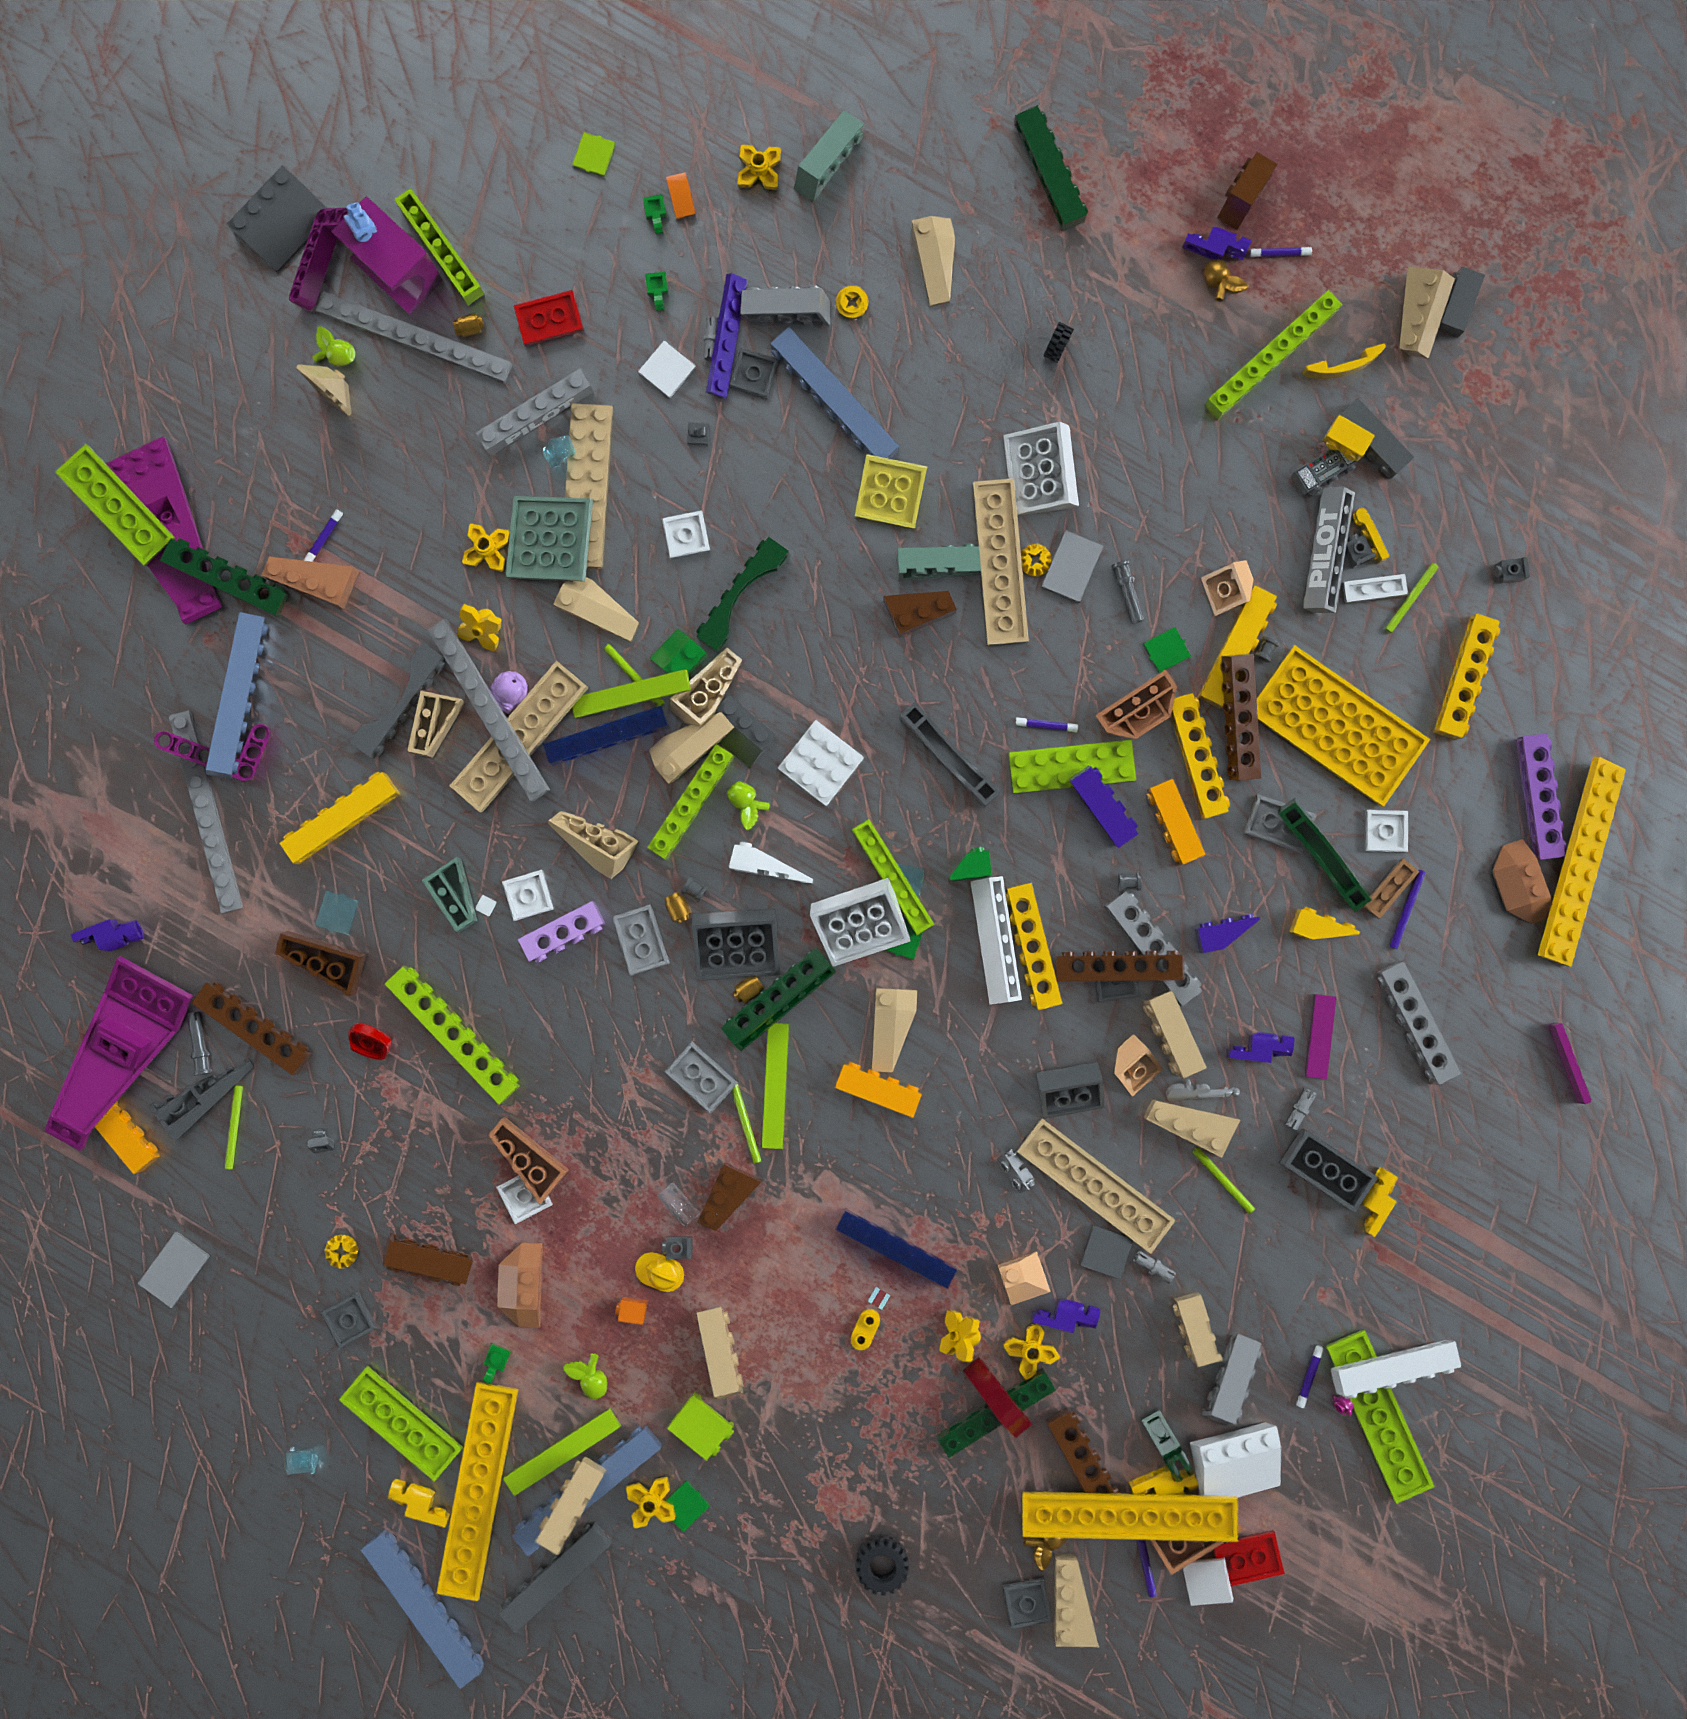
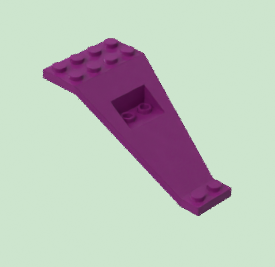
M164 436L106 463L173 534L174 540L177 541L179 537L189 542L190 548L196 550L197 547L203 549L171 449ZM166 547L147 564L148 568L176 604L181 621L185 625L222 608L216 587L160 561ZM190 552L186 553L183 557L185 563H189L192 560ZM205 562L202 566L204 572L210 571L208 562Z
M121 956L117 958L98 1007L51 1111L44 1132L79 1151L84 1149L94 1127L179 1031L193 995Z

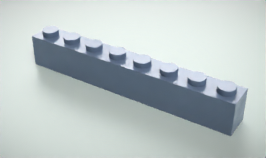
M790 327L771 342L772 355L778 361L782 360L786 364L784 367L792 376L795 374L798 377L801 387L804 390H810L814 401L818 405L822 404L827 409V415L832 420L836 419L841 424L839 426L846 435L850 434L855 439L853 442L860 450L864 449L868 455L891 459L899 452V445Z
M239 612L206 765V775L232 779V774H237L239 762L235 761L236 755L241 754L243 742H240V736L245 734L247 722H244L245 714L249 715L251 709V702H248L249 695L254 694L256 684L252 682L253 675L257 676L260 664L256 663L257 656H262L264 644H260L262 636L266 637L268 625L264 624L265 617Z
M647 1425L643 1428L637 1427L630 1433L631 1438L626 1442L624 1439L613 1447L615 1451L610 1455L605 1453L597 1460L599 1465L604 1467L606 1471L583 1512L661 1449L662 1443ZM558 1493L553 1495L548 1500L549 1504L545 1508L540 1506L531 1514L532 1518L529 1521L523 1520L515 1527L516 1531L512 1537L527 1556L541 1547L540 1544L535 1542L542 1531L539 1526L545 1516L550 1517L553 1512L550 1510L555 1498L560 1499L563 1493L561 1495Z
M385 1529L366 1543L361 1551L459 1689H461L482 1672L484 1668L483 1660L479 1654L473 1652L468 1638L460 1634L455 1620L448 1617L445 1606L435 1599L432 1588L428 1584L425 1585L421 1579L420 1571L410 1564L407 1553L404 1550H400L397 1546L395 1536L390 1532L388 1533Z

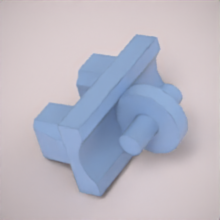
M358 202L347 205L348 215L344 216L345 222L358 241H368L372 233L377 232L376 226L364 209H361Z

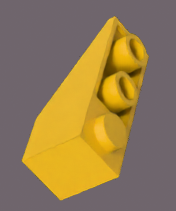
M1304 907V909H1297L1289 933L1306 940L1359 935L1360 931L1355 930V926L1350 923L1343 922L1342 925L1335 922L1336 918L1324 914L1322 917L1316 914V910Z

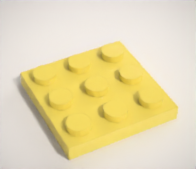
M867 454L855 516L915 528L927 467Z

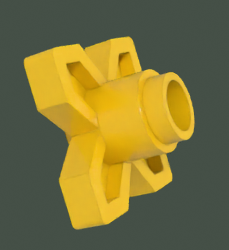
M741 145L740 160L747 167L738 172V187L750 188L759 179L765 189L777 190L779 175L771 168L780 163L781 148L768 147L764 152H759L755 150L753 145Z
M470 524L467 536L473 541L474 546L464 551L462 563L466 566L476 567L485 559L491 570L503 572L506 560L497 550L509 544V530L496 529L491 535H487L481 525Z
M464 604L459 614V618L464 623H461L458 627L457 637L465 641L477 638L483 648L494 652L499 643V638L494 633H498L501 628L502 619L496 617L489 609H481L477 612L474 607Z
M947 1310L945 1324L949 1334L941 1338L939 1351L949 1355H953L956 1352L957 1359L964 1362H972L973 1347L978 1345L981 1339L978 1330L979 1320L972 1317H965L963 1319L961 1313Z
M1033 1323L1026 1328L1025 1341L1012 1337L1003 1343L1009 1356L1022 1357L1018 1369L1025 1380L1036 1374L1038 1362L1041 1361L1051 1365L1060 1359L1054 1346L1041 1344L1045 1332L1040 1324ZM1035 1348L1033 1353H1028L1029 1349Z
M668 1477L656 1478L650 1490L646 1489L639 1482L627 1485L628 1500L639 1505L631 1516L634 1528L647 1526L650 1518L656 1516L663 1523L675 1520L674 1506L662 1500L670 1490Z

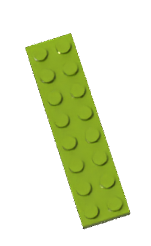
M1364 1329L1325 1346L1334 1367L1377 1357ZM1379 1387L1376 1388L1377 1391L1374 1393L1366 1394L1360 1392L1357 1393V1397L1349 1399L1353 1403L1355 1415L1394 1502L1398 1504L1435 1486L1391 1388Z

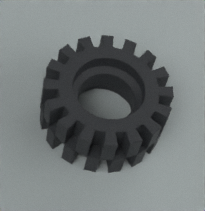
M1059 322L1043 356L1058 363L1074 328Z

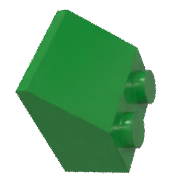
M677 628L650 659L666 674L687 670L689 677L708 656L698 644Z
M984 847L972 848L970 853L966 854L949 876L948 882L992 876L989 850L984 851Z

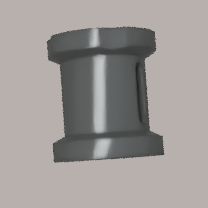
M1263 636L1261 646L1254 656L1257 659L1270 663L1272 660L1271 656L1275 648L1279 646V643L1272 638Z
M1136 872L1134 875L1119 873V891H1124V889H1137V891H1140V872Z
M689 877L681 893H687L699 903L708 887L699 885L693 881L692 877Z

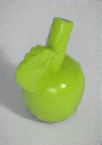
M319 326L316 333V343L322 351L312 356L314 362L318 363L327 358L335 366H344L352 363L355 358L353 345L341 339L334 340L329 330Z
M737 781L729 788L727 797L736 808L741 810L740 821L745 830H750L757 822L758 810L768 811L770 804L754 800L756 796L754 788L744 782Z
M597 1354L590 1355L588 1365L582 1361H575L563 1366L564 1371L569 1377L580 1380V1386L589 1399H599L607 1391V1378L601 1370H596L599 1358Z

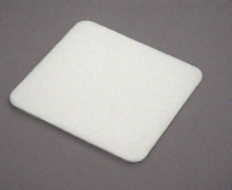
M482 895L475 909L490 916L496 901Z

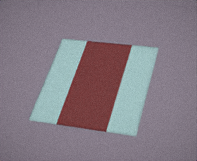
M876 1287L868 1302L882 1310L890 1295Z

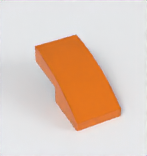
M686 172L666 177L676 218L696 214Z

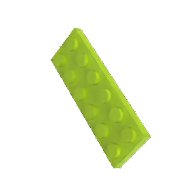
M88 444L83 445L55 471L144 566L168 545L171 538L175 539L173 534Z
M1132 740L1008 753L1013 794L1074 788L1068 779L1088 765L1099 770L1103 776L1100 778L1103 784L1136 781Z
M369 1366L361 1372L339 1399L340 1402L434 1482L463 1448V1446Z

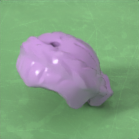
M507 671L500 673L494 679L490 690L502 711L510 714L527 696L528 686L524 677L519 673Z

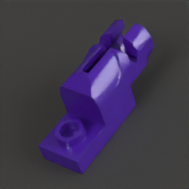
M1213 227L1207 240H1204L1198 234L1188 233L1182 248L1211 260H1221L1224 253L1229 257L1243 260L1252 240L1242 236L1239 241H1236V233H1231L1219 227Z
M108 919L70 934L73 942H80L82 945L91 943L95 939L98 949L103 951H113L128 945L129 941L136 942L144 938V932L137 920L118 924L117 920Z
M1257 1032L1249 1036L1247 1051H1245L1246 1047L1233 1046V1050L1227 1049L1226 1057L1271 1063L1272 1055L1273 1057L1292 1056L1295 1040L1292 1036L1282 1035L1280 1041H1278L1279 1037L1276 1034Z
M1062 1299L1057 1300L1053 1316H1050L1051 1312L1039 1309L1038 1312H1032L1031 1320L1033 1323L1074 1333L1076 1324H1078V1327L1095 1329L1099 1321L1100 1309L1088 1306L1084 1312V1305L1082 1303Z

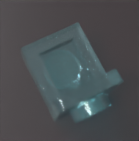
M568 435L551 439L543 449L544 457L549 462L551 468L559 466L564 458L576 454Z
M304 1449L285 1452V1471L287 1475L305 1472L310 1474L316 1473L315 1467H318L319 1460L318 1455L313 1450Z

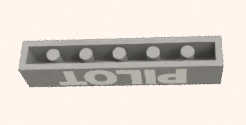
M579 368L475 434L488 454L492 456L571 407V403L576 404L593 393V389Z
M1346 487L1323 488L1322 496L1320 497V509L1317 517L1316 533L1313 539V552L1310 558V570L1307 577L1303 607L1313 613H1336L1355 492Z

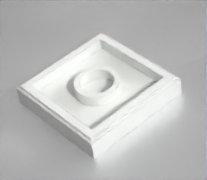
M663 341L638 373L668 398H671L696 369V366L667 342Z
M702 511L662 518L670 560L710 552Z
M1365 810V852H1408V811Z
M543 870L502 882L513 921L554 910Z
M520 1176L496 1187L514 1224L553 1205L549 1196L539 1205Z
M1225 1558L1195 1560L1183 1568L1191 1606L1233 1602Z

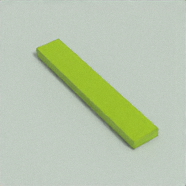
M681 670L584 694L572 707L574 718H581L691 691L687 670Z
M870 819L853 828L852 832L882 880L889 878L899 907L916 935L933 926L932 919Z
M775 1023L768 1029L762 1148L783 1149L789 1024Z
M609 1408L504 1476L503 1479L515 1496L620 1428L621 1424L611 1408Z

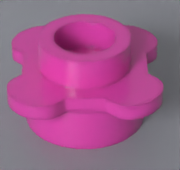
M1334 1396V1407L1337 1412L1342 1415L1348 1414L1351 1416V1410L1354 1409L1351 1400L1344 1396L1339 1398Z

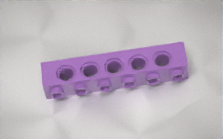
M1548 733L1522 736L1516 740L1533 854L1537 860L1565 857L1567 845L1562 837L1564 825L1559 816L1561 804L1556 795L1558 784L1553 775L1555 763L1550 754L1552 749L1551 739L1548 738ZM1535 751L1540 754L1539 761H1536L1533 757ZM1538 771L1543 775L1542 782L1536 777ZM1540 792H1543L1546 795L1545 802H1542L1540 800ZM1544 812L1549 816L1547 823L1542 819ZM1546 833L1551 834V836H1552V841H1551V843H1548V842L1546 841V839H1545Z

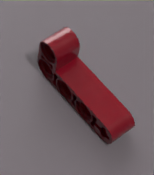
M980 1357L963 1370L998 1420L1015 1438L1032 1425L1028 1417L1014 1403Z

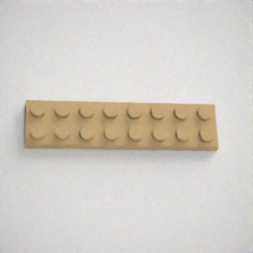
M571 403L565 498H590L593 500L587 568L602 569L613 407Z
M1014 478L973 482L987 646L1029 642Z
M558 661L551 666L507 718L529 756L534 753L588 689L583 682ZM491 737L451 783L450 787L482 813L515 774Z
M1042 1118L1017 1150L1024 1158L1150 1254L1176 1221Z

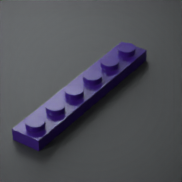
M733 273L726 274L706 393L721 399L727 398L741 318L742 290H746L747 279Z

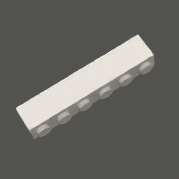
M1003 876L971 881L989 1004L1022 1000Z
M1443 1340L1330 1369L1336 1394L1342 1395L1345 1398H1354L1360 1392L1366 1394L1374 1393L1377 1391L1376 1388L1379 1387L1388 1389L1396 1387V1383L1399 1382L1404 1384L1416 1382L1415 1378L1419 1377L1423 1379L1433 1378L1435 1373L1439 1372L1442 1374L1453 1373L1455 1368L1461 1367L1456 1342Z

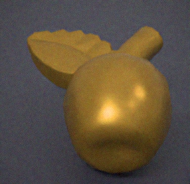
M1220 259L1211 260L1204 267V278L1207 285L1214 289L1217 288L1215 297L1217 302L1223 301L1225 291L1230 294H1237L1249 288L1243 279L1231 276L1228 266Z
M1025 1537L1023 1539V1546L1035 1547L1033 1559L1038 1569L1044 1571L1050 1564L1052 1558L1051 1551L1060 1548L1068 1538Z

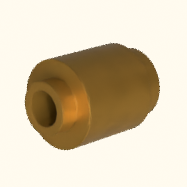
M477 313L457 317V320H453L457 337L482 333L481 329L485 328L482 316H478Z
M676 892L664 898L666 902L664 905L673 922L677 921L680 924L690 919L688 915L691 914V911L683 895L681 896L679 892Z
M754 975L735 985V991L732 993L739 1003L743 1001L746 1004L761 993L760 991L764 987L757 976Z

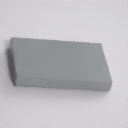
M1065 530L1041 588L1079 603L1103 546Z
M1257 794L1244 834L1303 854L1306 847L1278 814V809L1283 807L1285 803ZM1306 811L1311 819L1315 821L1317 814Z
M651 904L612 917L630 976L670 964Z
M693 1041L664 1072L709 1114L718 1107L738 1084L733 1077Z
M177 1231L138 1284L167 1306L173 1308L210 1258V1255Z

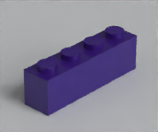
M1088 765L1068 780L1114 845L1120 848L1139 834L1136 830L1138 825L1132 817L1128 819L1124 814L1126 808L1120 800L1116 802L1112 797L1115 793L1108 783L1106 785L1102 783L1100 778L1103 776L1099 770Z

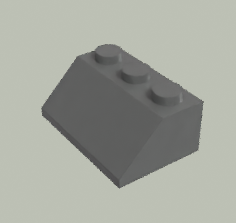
M728 695L713 715L722 712L734 726V729L720 740L719 743L746 766L751 768L777 737L775 733Z
M1098 1062L1036 1073L1043 1119L1105 1108L1103 1079Z

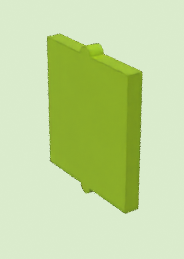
M584 132L572 166L586 170L587 173L592 172L605 176L616 143L602 138L601 135L595 136Z

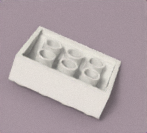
M1056 422L1004 435L1008 478H1014L1017 516L1060 511L1079 506L1070 428L1068 425Z
M889 878L811 904L810 917L833 967L910 942V937Z
M1265 1422L1190 1442L1200 1495L1241 1497L1280 1486L1281 1445L1277 1426Z

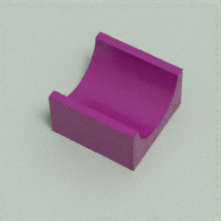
M366 196L359 204L376 226L377 232L372 233L368 241L360 242L354 237L345 219L331 232L353 253L350 256L351 261L410 315L443 280L427 252Z

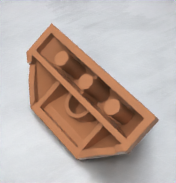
M1164 670L1095 716L1106 733L1136 740L1171 717L1177 686L1168 672Z
M1523 839L1502 846L1492 873L1506 911L1525 920L1529 924L1547 919L1551 909V896L1536 856Z
M522 1242L499 1264L497 1307L518 1327L540 1328L543 1243Z

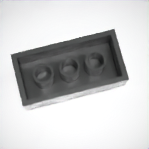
M1301 1129L1280 1161L1281 1165L1352 1212H1356L1378 1178L1306 1129Z

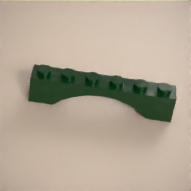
M770 537L766 541L762 540L756 548L758 551L756 555L748 558L744 565L746 567L742 574L738 573L732 581L734 584L732 588L725 590L720 598L722 601L719 606H714L708 614L710 618L706 624L704 622L701 623L696 631L698 633L697 639L717 654L730 637V617L741 593L755 580L767 574L777 572L789 556V551Z
M1296 798L1278 809L1279 816L1317 860L1354 912L1372 901L1371 894Z

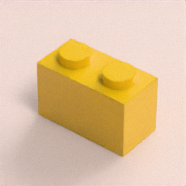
M1338 415L1322 441L1326 443L1328 448L1344 453L1347 459L1359 461L1375 435Z

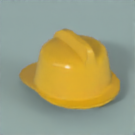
M645 1253L636 1262L635 1272L640 1282L664 1292L674 1291L680 1287L684 1280V1271L680 1263L674 1259H666V1256L659 1253Z

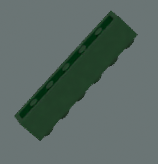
M1037 105L1016 114L1014 125L1062 231L1084 223L1088 209L1086 204L1081 202L1079 198L1080 191L1078 186L1073 184L1071 180L1070 168L1064 165L1062 160L1063 153L1060 147L1057 148L1055 145V135L1052 129L1049 130L1046 125V115L1044 111H1040Z

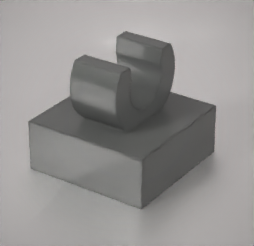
M688 422V445L708 446L709 424Z
M323 1129L314 1130L315 1139L307 1140L308 1149L313 1153L334 1150V1142L326 1135L325 1131L323 1132Z

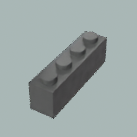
M1359 398L1340 414L1375 435L1365 454L1371 461H1375L1380 466V471L1385 476H1389L1392 479L1414 458Z

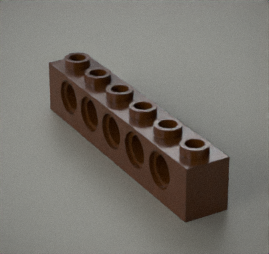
M1254 654L1221 656L1220 669L1223 674V711L1226 720L1224 731L1227 736L1226 754L1228 755L1227 773L1229 780L1260 779L1261 763ZM1236 672H1238L1239 675L1237 680L1235 678ZM1238 692H1239V694H1240V699H1239V701L1237 700V694H1238ZM1239 713L1241 714L1240 722L1238 721ZM1242 734V741L1240 742L1239 737ZM1243 755V756H1244V760H1243V762L1241 763V756Z
M1168 950L1166 955H1158V951H1145V955H1137V951H1124V955H1116V951H1103V955H1095V951L1083 952V956H1074V952H1062V956H1056L1057 981L1185 980L1184 954H1179V950ZM1160 959L1167 961L1168 968L1166 971H1160L1157 968V963ZM1077 960L1081 961L1084 965L1082 972H1077L1074 969V963ZM1097 960H1101L1105 965L1102 972L1096 971L1094 967ZM1118 960H1122L1126 964L1123 972H1119L1115 968V963ZM1138 960L1146 962L1147 968L1145 971L1141 972L1136 968Z
M218 982L205 983L192 1001L193 1005L291 1075L299 1074L312 1055L305 1044L293 1041L291 1034L285 1030L279 1031L274 1027L276 1024L266 1017L263 1019L258 1016L259 1012L249 1005L248 1007L244 1006L238 996L226 993L224 991L225 987ZM219 997L222 998L224 1002L222 1008L220 1009L216 1005V1001ZM236 1009L240 1012V1018L237 1021L233 1018V1012ZM252 1021L257 1024V1030L254 1033L249 1028ZM269 1033L274 1037V1042L271 1045L266 1041ZM286 1045L291 1049L288 1057L283 1054V1048Z
M1068 1408L1046 1419L1051 1432L1086 1493H1096V1488L1099 1485L1106 1486L1104 1493L1120 1494L1116 1486L1111 1487L1108 1480L1112 1478L1106 1467L1101 1469L1098 1463L1101 1458L1096 1449L1091 1450L1087 1444L1090 1442L1085 1430L1080 1431L1077 1424L1080 1421L1075 1412L1070 1413ZM1068 1429L1075 1430V1434L1071 1438L1064 1436L1065 1431ZM1084 1448L1085 1454L1080 1457L1076 1456V1449ZM1093 1466L1096 1468L1094 1474H1085V1470L1088 1467Z

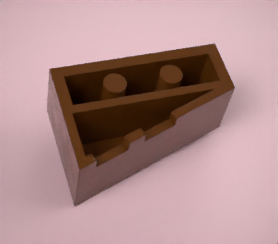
M1258 152L1255 153L1252 159L1248 157L1242 167L1245 171H1239L1233 181L1236 185H1230L1225 194L1228 198L1217 218L1238 230L1274 172L1277 163Z
M949 591L883 596L884 604L899 638L952 616L957 611Z
M724 1163L697 1223L717 1231L758 1187L762 1179Z

